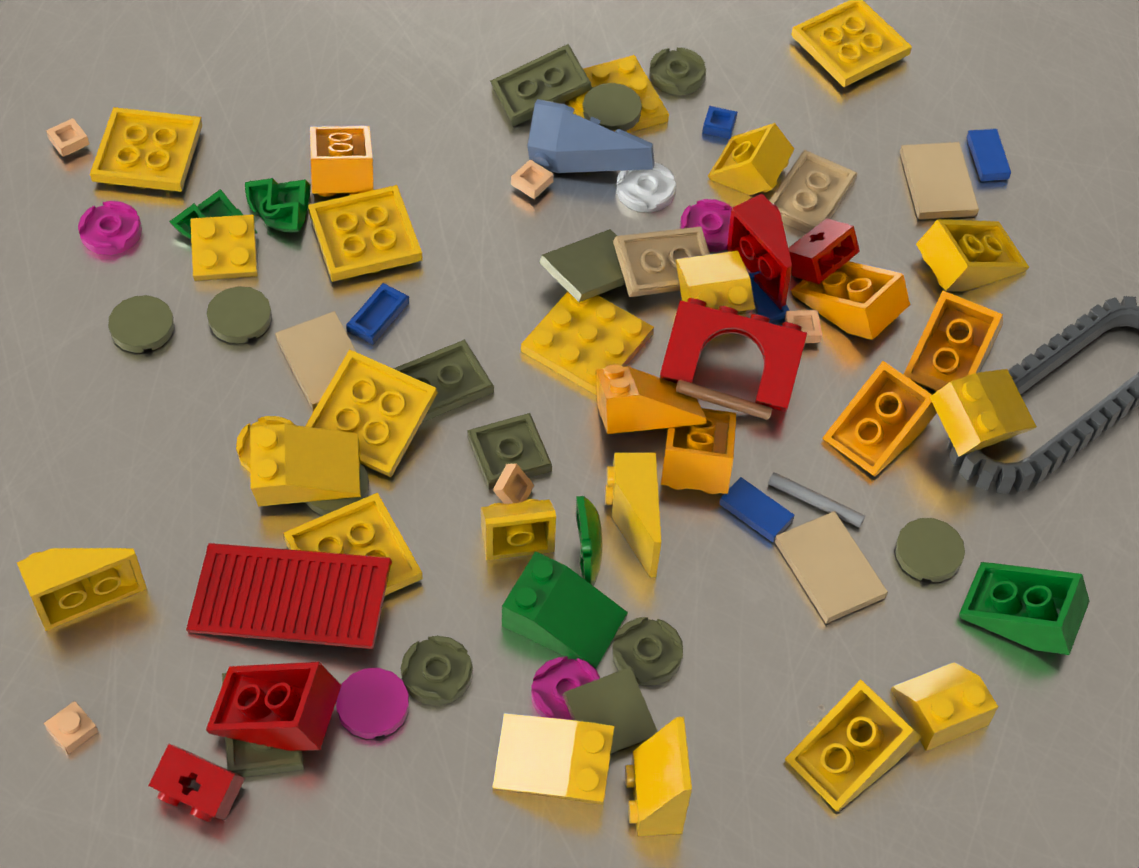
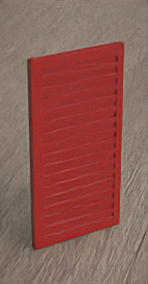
M208 543L186 630L188 633L374 649L392 560L387 557Z

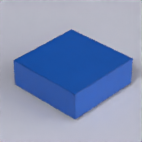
M709 106L702 133L730 139L738 112Z

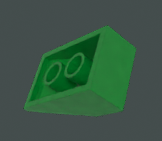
M536 551L502 605V627L569 659L577 660L579 658L585 660L596 670L615 639L617 631L628 616L626 610L568 566Z
M981 562L959 615L963 620L1031 649L1070 655L1090 600L1081 573Z

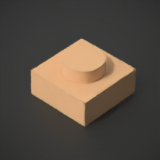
M74 118L46 130L48 139L62 157L89 145L88 136Z
M530 159L511 176V185L535 199L553 183L554 174Z
M818 310L786 311L785 322L797 324L802 327L801 331L807 332L805 343H821L822 331Z
M517 463L506 464L493 491L504 504L521 503L528 499L534 484Z
M73 701L44 723L48 732L67 754H70L99 732L96 725L76 701Z

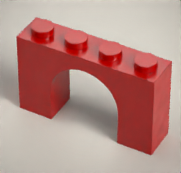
M688 298L687 302L680 300L660 378L676 384L679 380L693 383L704 347L712 339L722 334H740L752 340L758 346L763 357L764 369L755 403L771 407L774 410L787 412L807 332L801 331L802 327L794 323L783 322L782 326L769 323L770 319L768 317L758 314H751L750 318L738 315V310L726 306H719V310L706 307V302L699 299Z

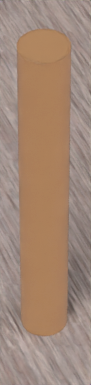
M679 380L676 386V392L766 420L771 416L772 408L683 380Z

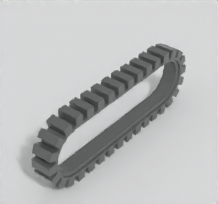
M1124 296L1121 304L1116 297L1106 300L1103 307L1097 304L1090 309L1088 316L1086 314L1082 315L1076 320L1075 325L1071 323L1063 329L1061 335L1058 333L1052 337L1048 345L1044 343L1036 349L1034 355L1031 353L1025 357L1021 365L1017 363L1010 368L1009 373L1020 395L1105 331L1116 326H1130L1139 329V306H1137L1136 297ZM1139 372L1029 457L1019 462L1003 463L995 461L984 455L980 450L959 457L948 437V448L952 449L949 455L954 466L962 464L959 473L967 481L977 474L979 479L976 486L988 491L991 482L996 483V493H1009L1012 485L1017 492L1029 489L1032 481L1037 485L1045 479L1048 472L1051 474L1058 469L1062 461L1064 463L1073 457L1075 451L1079 452L1085 448L1089 440L1091 442L1100 436L1102 430L1106 431L1112 427L1116 419L1118 421L1127 415L1129 409L1134 410L1139 406Z

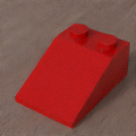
M760 194L731 208L727 251L739 252L748 273L760 271V273L754 275V281L781 310L787 301L792 262L781 213L774 203H771L763 194Z
M320 662L229 666L206 731L212 735L288 751L321 750L341 684Z

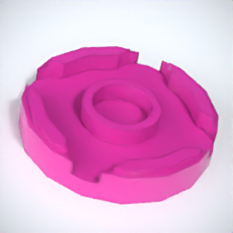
M716 199L699 200L697 204L691 207L689 205L685 208L681 215L680 229L702 227L709 252L726 250L732 207Z
M107 201L103 202V206L96 208L94 205L87 209L80 217L78 230L81 242L88 250L102 255H114L123 253L136 244L140 239L142 226L140 217L132 206L124 202Z
M557 657L545 662L536 671L531 685L532 703L541 717L572 720L562 694L576 688V686L579 687L597 680L600 676L597 670L585 660Z
M365 668L352 673L341 684L336 701V710L342 725L350 733L365 739H376L375 736L384 734L387 736L394 733L404 723L409 712V695L404 682L393 672L382 668Z

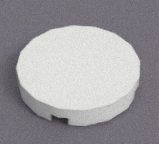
M654 162V168L650 170H622L617 177L616 194L620 201L629 209L646 213L663 210L671 204L676 193V183L672 172L664 165Z

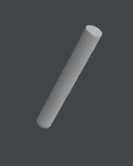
M773 472L769 479V485L827 513L835 511L840 519L859 528L865 519V515Z

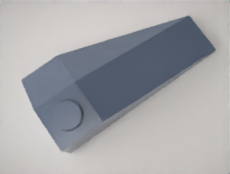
M536 100L527 145L529 160L531 159L548 171L570 173L650 170L654 168L653 143L621 129L615 132L599 125L601 120L591 117L589 121L574 114L575 109L567 105Z

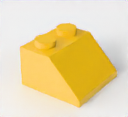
M772 123L731 137L708 177L711 181L747 195L759 192L766 193L776 186L779 175L789 164L788 160L795 149L776 123Z
M738 251L676 259L682 301L687 302L688 298H695L706 302V307L719 310V306H726L738 310V314H745L755 309L750 276Z
M529 499L513 504L494 503L487 507H481V528L486 560L533 555L535 551L540 554L555 552L556 511L549 499Z
M955 662L891 688L894 697L912 728L922 736L919 740L926 751L989 726L998 709L997 703L981 677Z

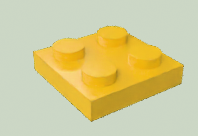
M254 214L190 218L194 281L258 277Z

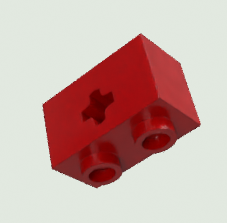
M826 218L788 247L792 262L791 274L794 277L816 284L824 281L860 252L854 226Z
M168 744L148 786L160 791L157 796L158 799L175 807H178L181 801L192 807L191 815L210 823L213 817L226 820L245 777L183 748ZM192 780H196L198 784H201L198 791H195L190 786Z

